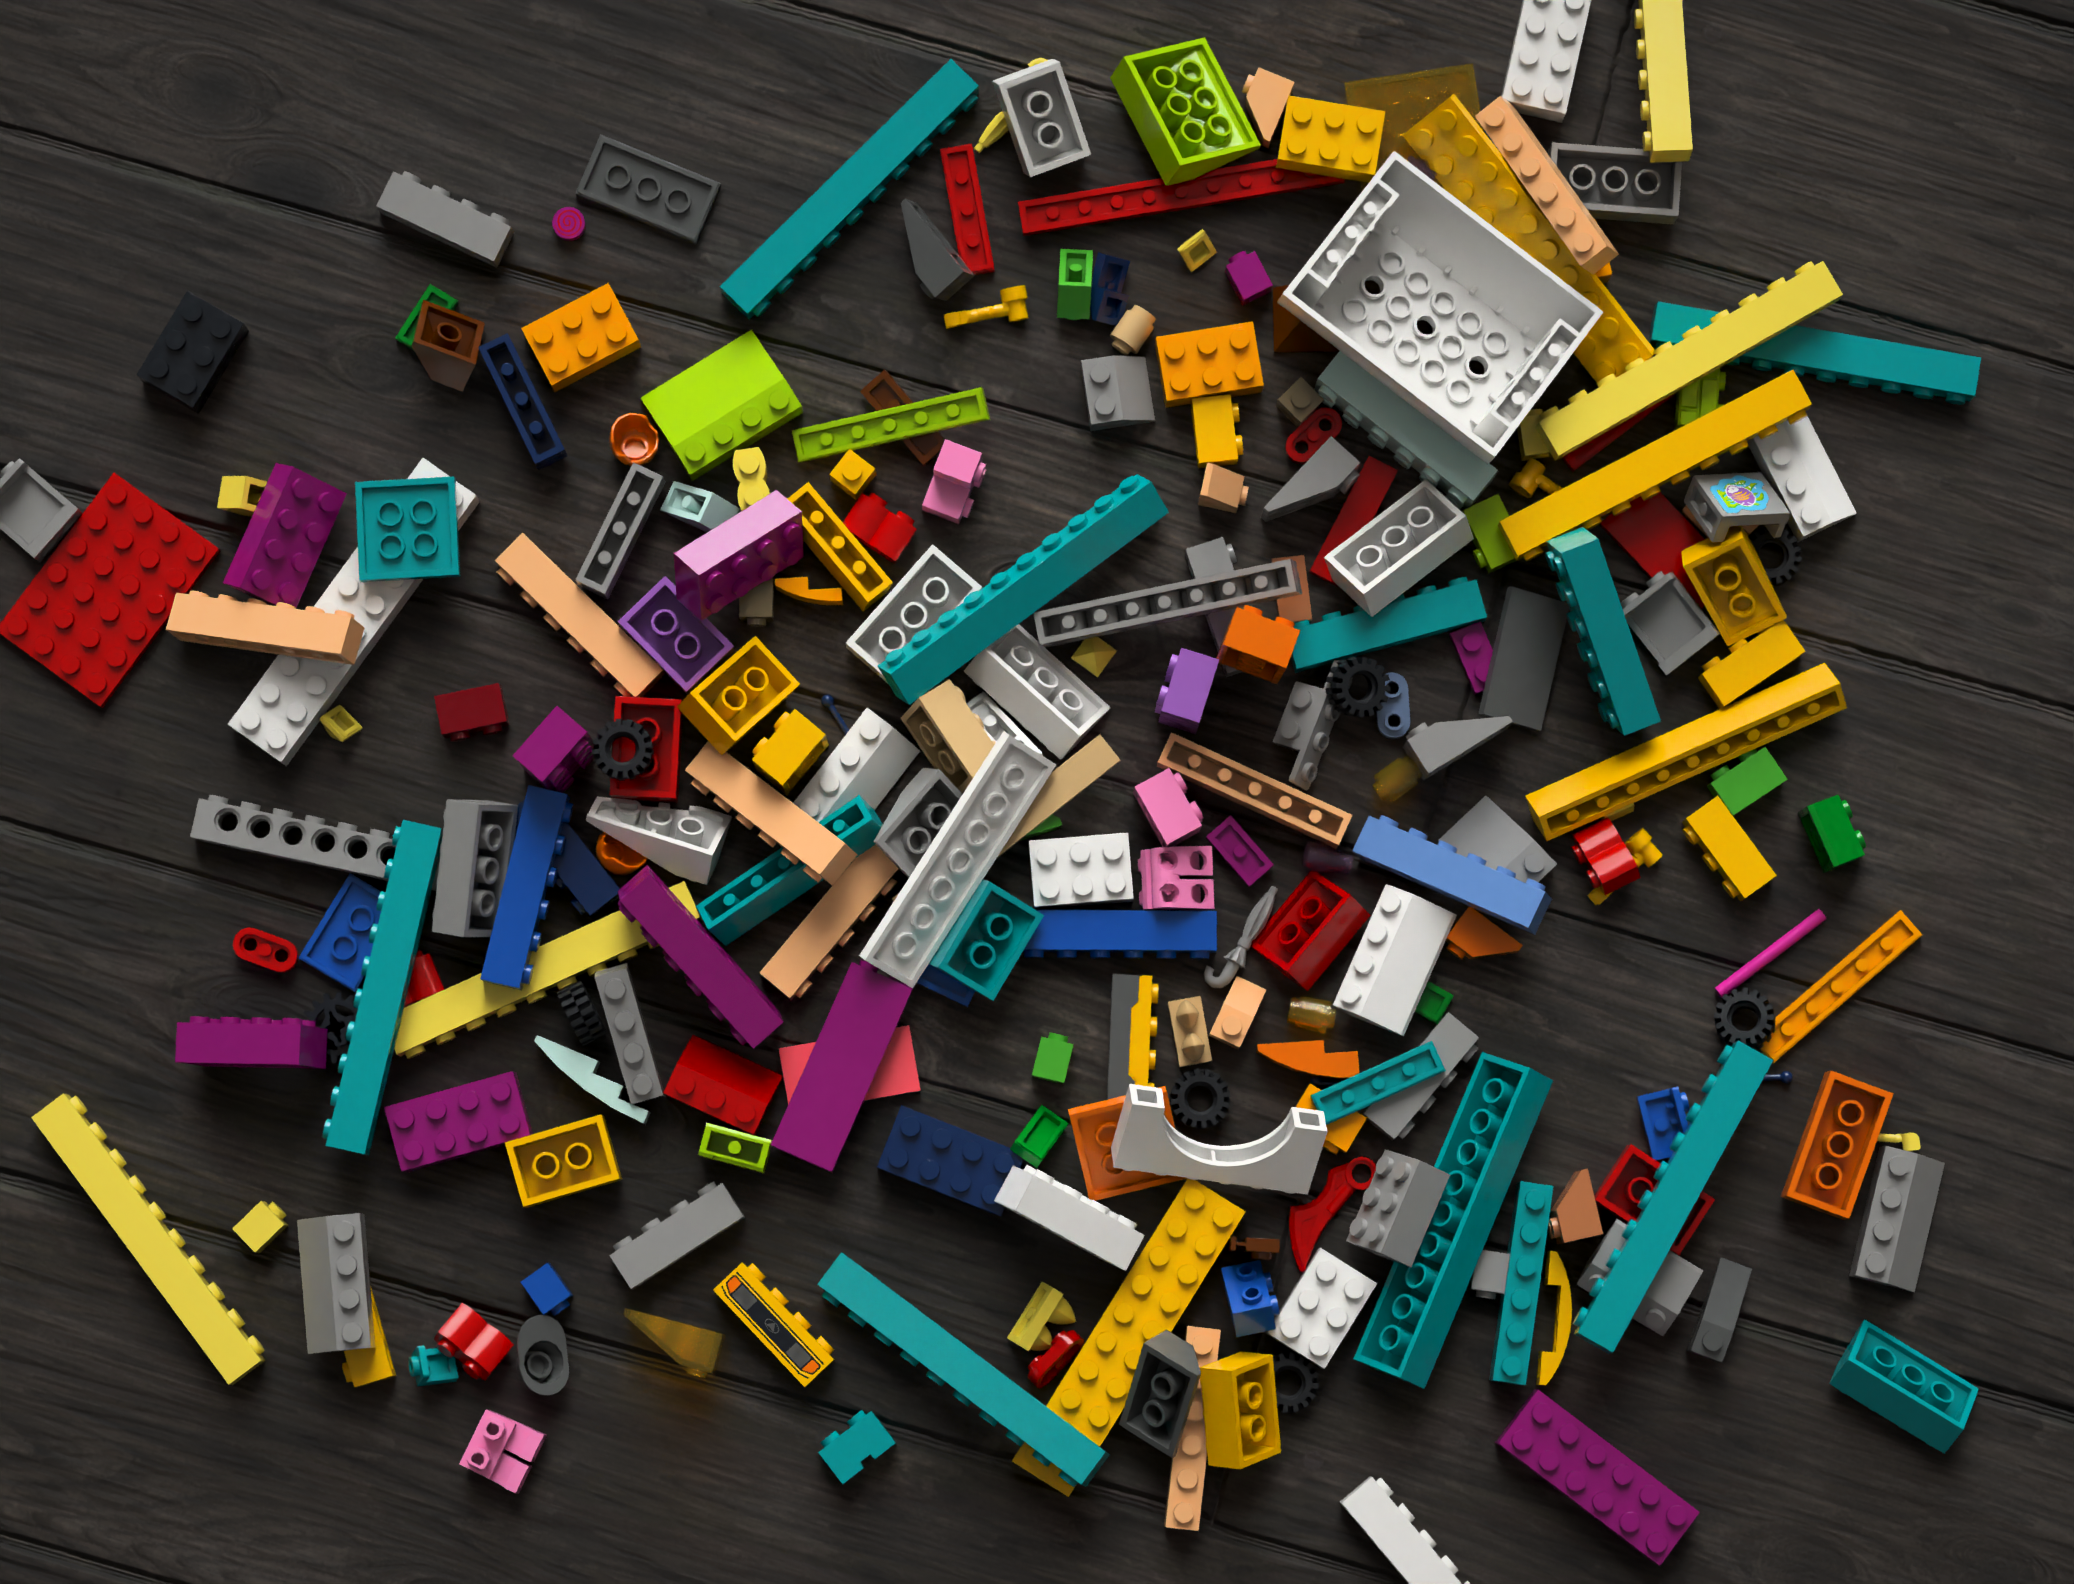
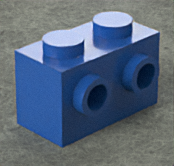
M1260 1260L1221 1268L1225 1294L1236 1337L1276 1329L1274 1315L1280 1314L1276 1295L1269 1296V1292L1274 1291L1270 1272L1263 1273Z

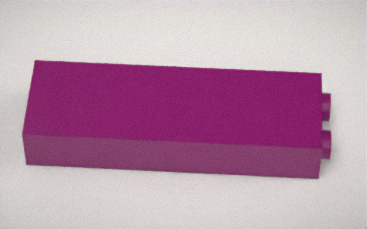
M860 960L859 965L851 962L771 1143L772 1147L833 1173L913 992V988L908 987L891 975L887 978L878 974L879 968L864 960Z

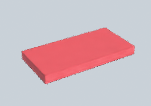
M909 1025L896 1028L864 1101L921 1091ZM816 1042L779 1048L788 1104Z

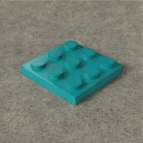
M454 476L355 482L360 582L460 577L456 478Z

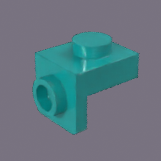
M424 1345L417 1346L411 1354L412 1357H409V1372L411 1377L415 1376L417 1387L456 1382L458 1379L455 1357L449 1358L443 1355L438 1348L425 1349Z

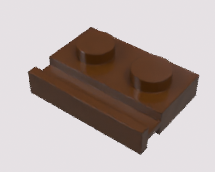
M1230 1237L1228 1251L1233 1252L1236 1251V1247H1243V1252L1250 1253V1259L1270 1260L1272 1259V1254L1279 1253L1280 1239L1244 1238L1243 1242H1236V1237Z

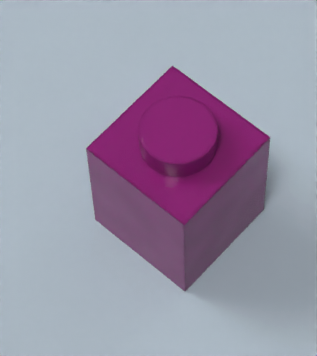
M1242 251L1228 259L1230 264L1226 265L1225 274L1242 306L1272 291L1273 284L1255 251L1249 254Z

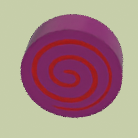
M564 207L555 213L552 226L560 239L574 241L583 235L586 222L583 214L578 209Z

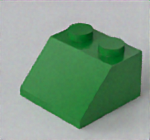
M1839 795L1811 804L1797 813L1823 873L1865 855L1863 851L1866 848L1865 840L1859 830L1854 831L1849 820L1853 818L1850 806L1846 800L1841 801Z

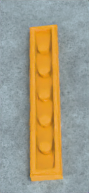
M1901 910L1898 911L1775 1017V1031L1771 1033L1770 1041H1764V1047L1759 1050L1773 1060L1772 1064L1775 1063L1922 936L1921 932Z

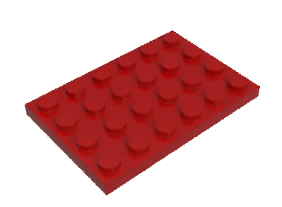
M114 472L1 621L0 634L103 708L168 622L176 593L189 594L221 550Z

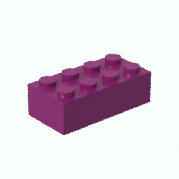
M276 463L223 583L248 596L261 600L267 605L276 606L278 602H282L297 608L347 493L293 466Z
M775 490L674 553L676 598L702 621L713 613L719 612L724 606L737 598L745 596L750 590L764 581L770 580L783 569L796 564L804 557L802 511L779 491Z
M556 706L512 756L523 770L545 789L564 793L574 782L575 779L572 775L580 766L585 769L594 760L592 753L593 740L584 728L561 708Z
M190 1016L189 1022H177L175 1062L203 1067L326 1069L328 1029L316 1027V1021L299 1018L272 1020V1018L252 1017L251 1020L238 1017L210 1019V1017Z
M514 1071L384 1107L401 1172L405 1173L503 1146L505 1142L533 1134L517 1073Z

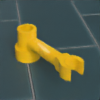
M1025 285L1000 290L1002 304L944 314L946 329L1008 316L1009 322L1028 319L1025 303L1028 296Z
M1533 458L1528 459L1521 472H1516L1509 483V486L1515 492L1526 498H1531L1538 487L1550 495L1563 489V487L1558 486V484L1543 475L1546 469L1545 466Z
M1641 828L1624 843L1632 854L1638 868L1643 863L1649 868L1663 855L1650 841L1652 837L1644 828ZM1600 887L1593 889L1587 896L1595 905H1600L1611 893L1604 895Z

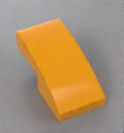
M808 577L775 579L776 590L797 600L819 605H843L842 588L809 590Z

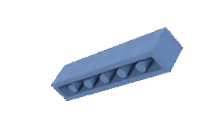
M1381 815L1380 819L1372 816L1368 817L1352 850L1360 859L1529 933L1536 934L1552 900L1544 891L1546 888L1544 885L1529 878L1526 883L1515 879L1516 873L1502 866H1498L1496 870L1485 866L1487 861L1474 854L1468 853L1467 857L1457 854V848L1444 841L1439 840L1437 845L1427 841L1428 836L1414 828H1410L1408 832L1397 828L1399 823L1386 816Z

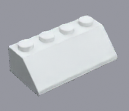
M1808 416L1792 425L1789 424L1788 420L1776 426L1778 432L1763 440L1756 436L1747 441L1764 477L1790 512L1787 523L1793 535L1797 538V543L1857 514Z
M1019 624L977 654L964 670L978 686L986 691L1002 708L1008 711L1060 760L1087 735L1111 708L1044 646L1039 645V642Z
M866 708L793 804L818 823L858 795L875 811L920 753V750L894 727L869 708Z
M1386 884L1333 1005L1352 1017L1404 1036L1457 915L1419 896Z

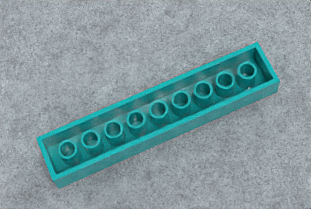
M1484 1052L1481 1053L1434 1165L1435 1168L1450 1174L1446 1187L1412 1267L1394 1261L1353 1358L1354 1360L1425 1389L1553 1083L1552 1079L1529 1067Z

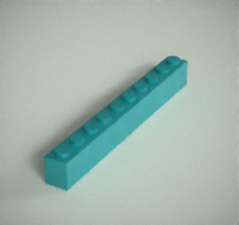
M950 59L720 286L721 293L748 320L754 315L757 317L761 316L770 307L771 302L769 300L777 292L783 294L794 283L792 277L800 269L806 271L815 263L818 258L815 254L824 246L827 249L830 248L841 236L839 231L847 223L851 226L858 221L864 213L861 209L870 200L875 203L884 195L887 190L884 186L892 178L895 180L900 179L910 168L908 163L916 155L919 158L922 157L932 147L933 143L931 140L939 132L944 135L953 127L956 122L953 118L961 110L967 112L979 100L977 97L979 85Z
M1658 301L1653 310L1648 342L1655 349L1669 341L1672 345H1675L1684 340L1681 336L1683 333L1697 325L1702 330L1712 324L1710 318L1720 312ZM1795 325L1729 362L1727 365H1739V362L1751 363L1752 368L1756 370L1771 371V368L1774 367L1784 369V373L1794 369L1797 377L1804 376V373L1817 375V380L1824 382H1836L1837 378L1848 380L1849 385L1854 387L1867 388L1868 384L1881 386V390L1888 393H1900L1901 390L1912 391L1913 396L1917 398L1932 399L1933 395L1946 397L1945 401L1948 403L1963 405L1965 401L1970 402L1975 397L1981 357Z
M1138 474L1124 479L1120 483L1119 488L1111 494L1097 499L1092 508L1084 514L1073 517L1061 531L1047 536L1042 541V545L1034 551L1020 556L1016 564L1007 571L994 575L990 583L984 588L967 595L964 602L954 610L943 613L935 624L928 629L917 632L904 647L890 652L886 656L885 661L878 665V668L895 696L908 705L913 703L1169 513L1152 482Z
M407 820L402 821L401 827L396 826L392 839V846H396L394 859H388L385 868L384 878L389 880L386 892H380L377 902V911H381L378 924L373 923L370 931L369 943L373 944L370 957L365 956L362 965L361 975L366 977L363 989H357L353 1007L357 1008L358 1011L355 1022H349L346 1032V1040L350 1041L348 1053L341 1055L338 1066V1073L342 1074L340 1086H335L331 1095L330 1105L335 1106L332 1120L327 1119L324 1125L322 1137L327 1139L325 1146L364 1155L370 1154L439 862L440 845L443 837L442 828Z
M1739 1040L1733 1043L1732 1046L1726 1045L1717 1060L1722 1065L1716 1076L1710 1074L1701 1089L1706 1094L1700 1105L1694 1103L1685 1118L1690 1123L1684 1134L1678 1132L1673 1139L1669 1149L1674 1152L1668 1163L1662 1161L1657 1168L1653 1178L1658 1181L1652 1192L1646 1190L1637 1205L1641 1209L1636 1221L1630 1219L1621 1234L1625 1238L1620 1250L1613 1249L1605 1263V1266L1609 1267L1604 1279L1598 1277L1591 1288L1589 1295L1593 1299L1587 1309L1582 1307L1574 1319L1573 1325L1577 1326L1574 1335L1608 1354L1613 1353L1773 1062L1769 1057Z
M842 1252L817 1284L825 1290L821 1295L836 1307L842 1303L851 1310L848 1314L851 1319L862 1327L869 1323L877 1329L874 1333L876 1338L888 1347L894 1342L902 1348L901 1357L915 1367L919 1362L927 1367L929 1371L926 1375L941 1387L946 1382L956 1389L952 1394L955 1398L966 1406L973 1402L981 1408L980 1417L994 1427L998 1422L1006 1427L1008 1431L1005 1435L1020 1447L1026 1442L1035 1449L1032 1454L1034 1458L1047 1467L1051 1462L1059 1467L1062 1471L1058 1476L1071 1486L1075 1487L1077 1483H1080L1086 1487L1109 1457V1453Z

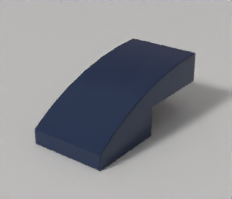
M1098 252L1091 286L1092 320L1116 326L1123 317L1129 295L1121 292L1130 261Z

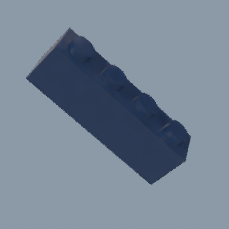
M508 333L479 346L478 348L537 469H543L567 457L568 455Z
M525 800L518 804L516 833ZM564 822L561 835L566 836L563 852L561 855L556 854L553 864L554 868H558L555 883L561 890L566 886L575 896L570 902L582 916L588 912L594 918L619 898L618 890L620 888L571 826Z

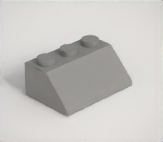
M1618 1219L1615 1220L1587 1261L1577 1282L1578 1286L1590 1292L1598 1277L1604 1279L1609 1270L1605 1263L1614 1248L1620 1250L1625 1238L1621 1234L1627 1224ZM1669 1250L1632 1318L1664 1336L1683 1308L1703 1270Z

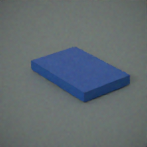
M350 873L300 954L299 959L356 992L366 977L361 975L365 956H371L373 944L369 943V936L373 923L378 924L381 911H377V902L381 891Z

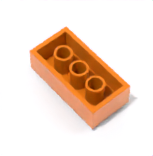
M1244 605L1243 609L1237 607L1227 627L1216 659H1219L1220 664L1277 684L1288 666L1300 630L1294 628V622L1285 618L1276 617L1274 621L1263 617V611L1249 605Z
M1831 1070L1825 1072L1781 1197L1842 1220L1849 1219L1894 1093Z

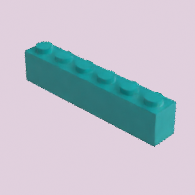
M1461 577L1449 581V587L1436 590L1435 585L1424 587L1416 591L1417 596L1406 599L1404 594H1401L1373 617L1362 607L1356 606L1353 608L1354 613L1343 616L1340 611L1323 615L1322 621L1310 624L1309 620L1296 622L1294 628L1300 630L1291 655L1295 673L1331 664L1335 659L1345 660L1349 657L1364 655L1463 628L1479 621L1484 622L1487 614L1477 580L1468 581L1467 577Z
M860 795L819 822L858 854L856 857L875 845L873 841L883 826L877 813ZM783 847L696 905L708 930L725 946L818 884V882L803 871L806 867L805 864L799 860L794 865L780 853Z
M1519 1181L1516 1185L1507 1254H1510L1505 1292L1501 1294L1489 1377V1380L1526 1385L1554 1188L1551 1185Z

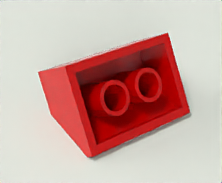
M1311 870L1268 921L1256 939L1252 941L1251 947L1287 978L1308 991L1371 915L1349 893L1314 870Z
M692 1035L673 1070L663 1094L756 1136L783 1076Z

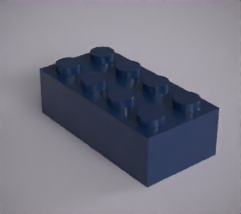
M901 1105L877 1168L1001 1217L1005 1207L994 1200L1012 1166L1021 1168L1024 1159L1011 1151L1007 1146Z

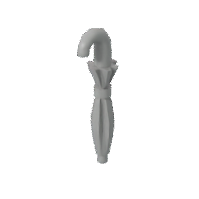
M1271 886L1269 891L1254 906L1247 918L1243 935L1237 943L1238 946L1224 956V959L1228 961L1220 976L1214 977V969L1206 965L1204 976L1205 982L1209 986L1223 988L1232 981L1239 967L1245 968L1246 952L1250 949L1252 941L1256 939L1266 926L1276 898L1275 895L1278 891L1276 887Z

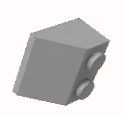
M1113 355L1081 360V373L1090 431L1155 422L1145 357Z

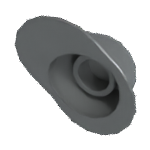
M537 1315L529 1318L522 1325L518 1333L516 1370L519 1378L531 1391L538 1395L550 1396L558 1393L566 1385L569 1378L565 1333L559 1322L550 1316Z

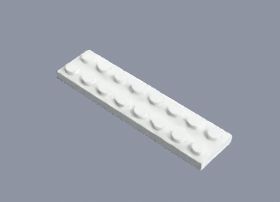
M1003 731L859 956L913 988L1056 767V764Z

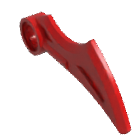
M1367 1157L1354 1158L1349 1163L1329 1170L1326 1185L1316 1199L1304 1205L1290 1206V1240L1297 1266L1301 1272L1305 1271L1316 1242L1329 1221L1356 1190H1365L1370 1186L1376 1171V1164ZM1358 1164H1365L1371 1170V1177L1366 1183H1358L1352 1177V1170Z

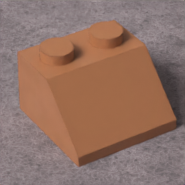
M1588 1168L1573 1173L1550 1210L1551 1218L1548 1223V1233L1551 1239L1556 1238L1557 1244L1603 1234Z

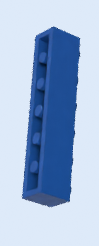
M528 785L480 979L483 982L521 991L524 984H530L534 965L529 964L532 951H538L542 933L537 932L540 919H546L550 901L545 900L547 888L554 887L558 868H554L553 864L556 854H562L566 836L561 835L564 822H570L574 804L569 803L570 797L568 794Z
M1037 910L1044 917L1023 950L1025 958H1044V952H1057V958H1077V952H1090V958H1110V952H1123V958L1128 959L1143 958V953H1156V958L1175 959L1176 953H1190V959H1209V953H1216L1217 911Z

